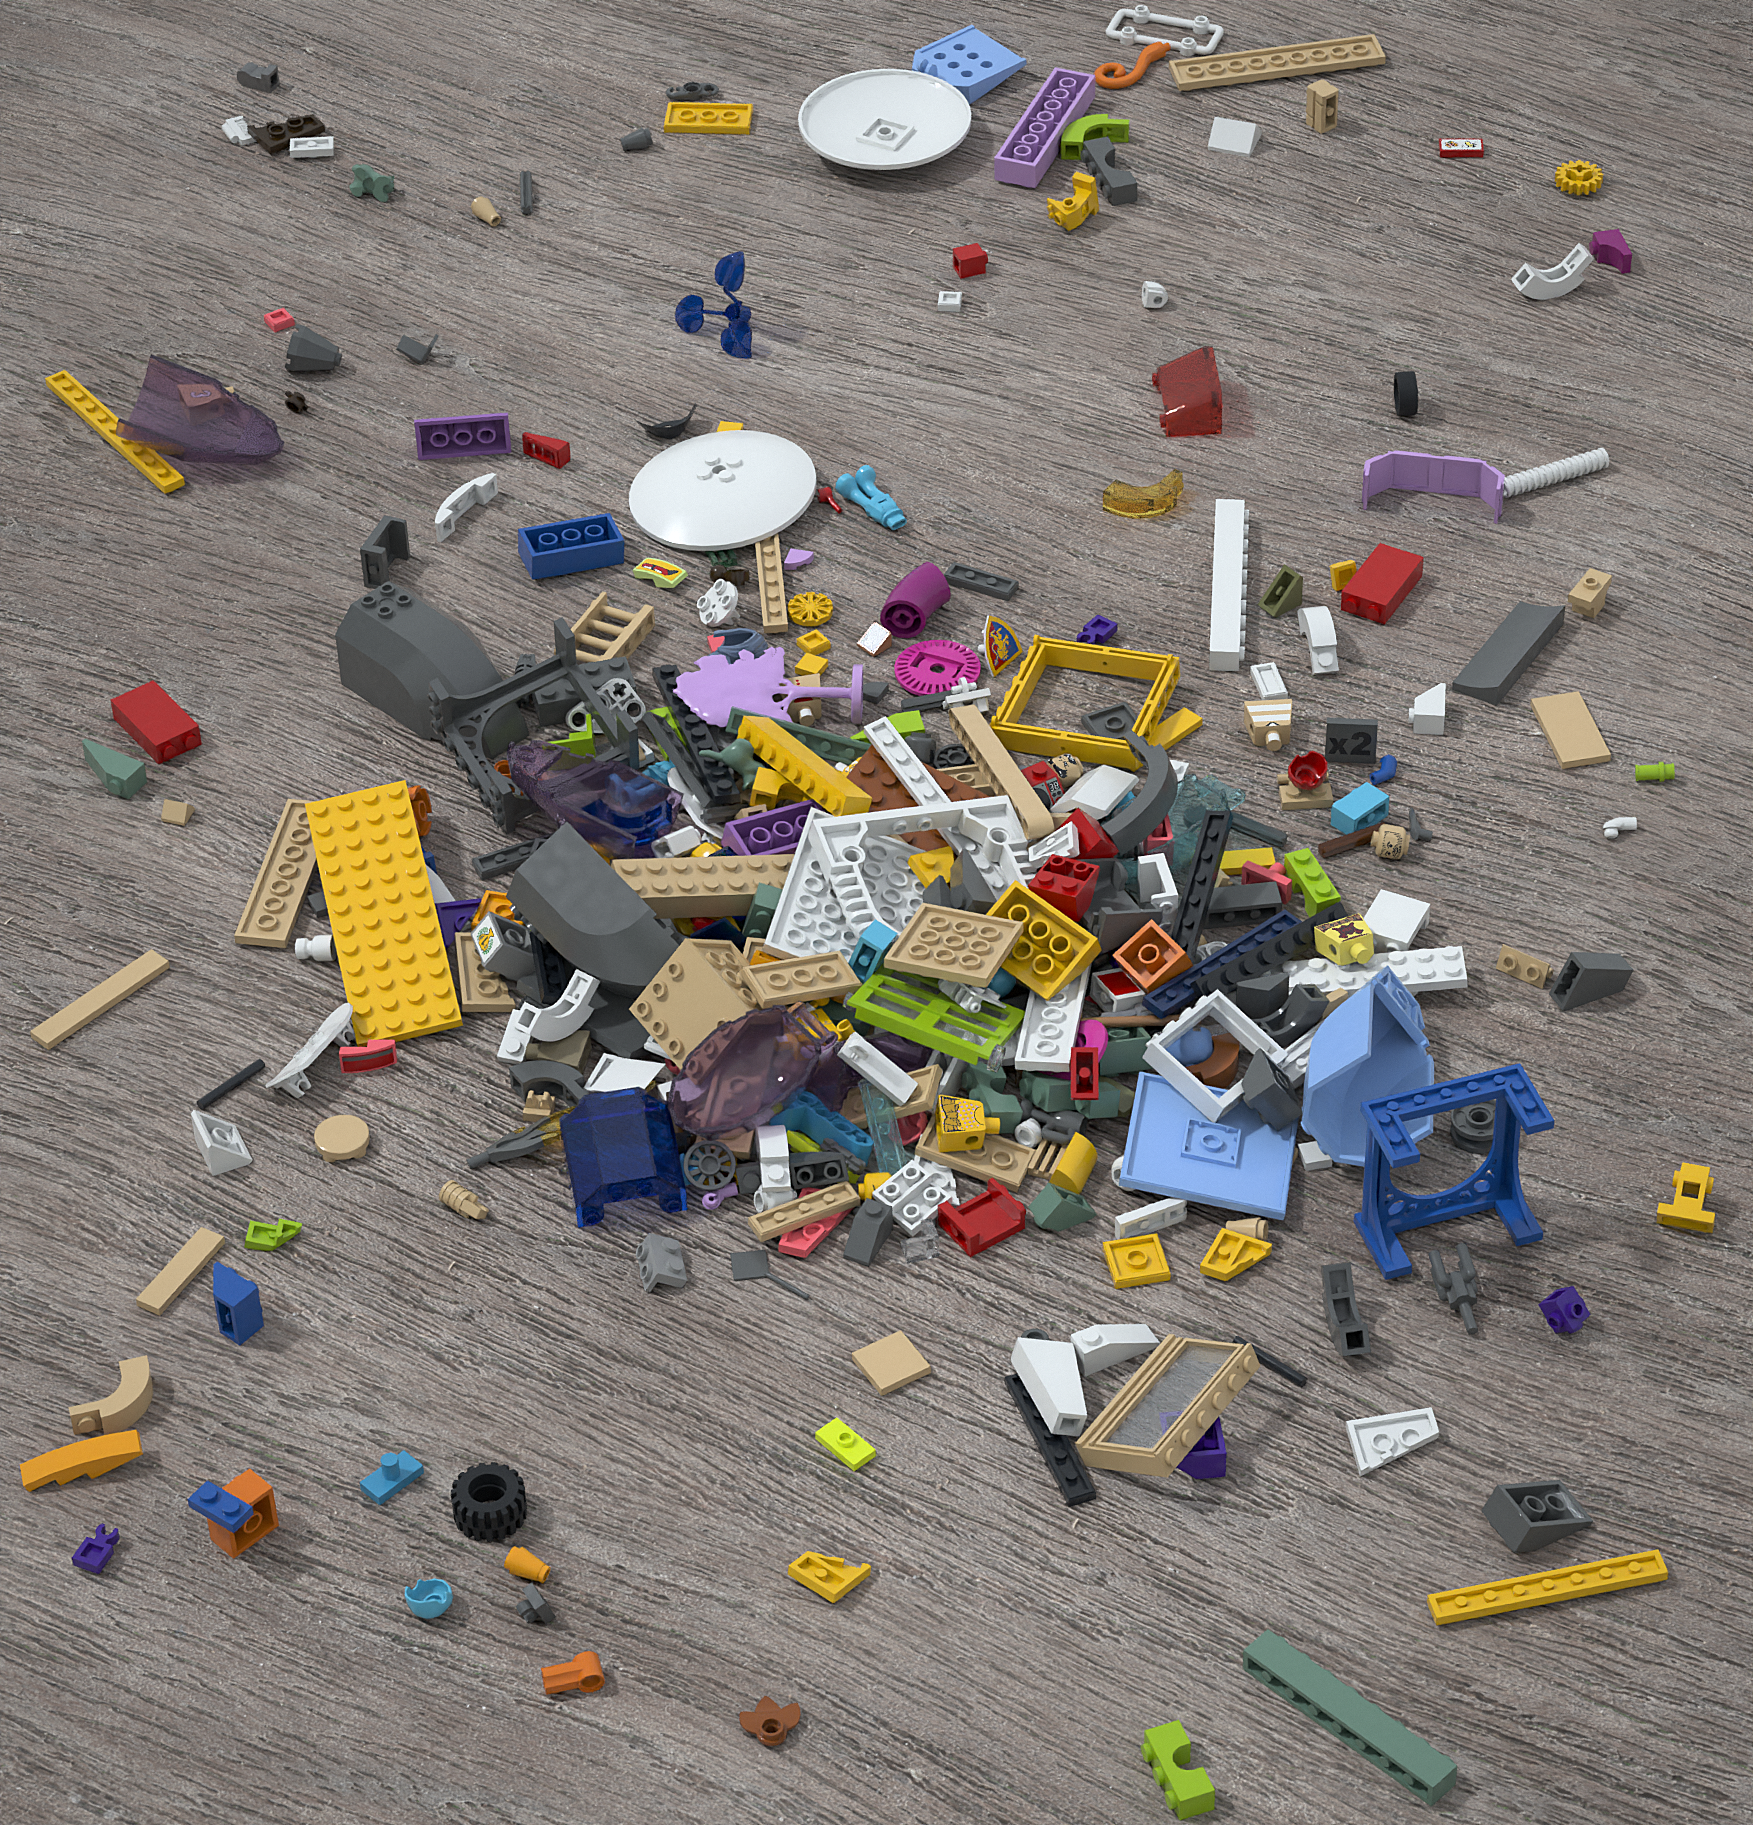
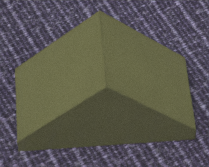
M1284 564L1259 601L1258 606L1277 618L1301 605L1303 577Z

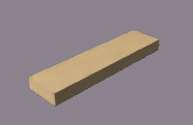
M843 1181L748 1217V1225L760 1242L856 1207L860 1205V1197L848 1181Z
M201 1227L136 1298L137 1306L160 1316L225 1244L224 1236Z

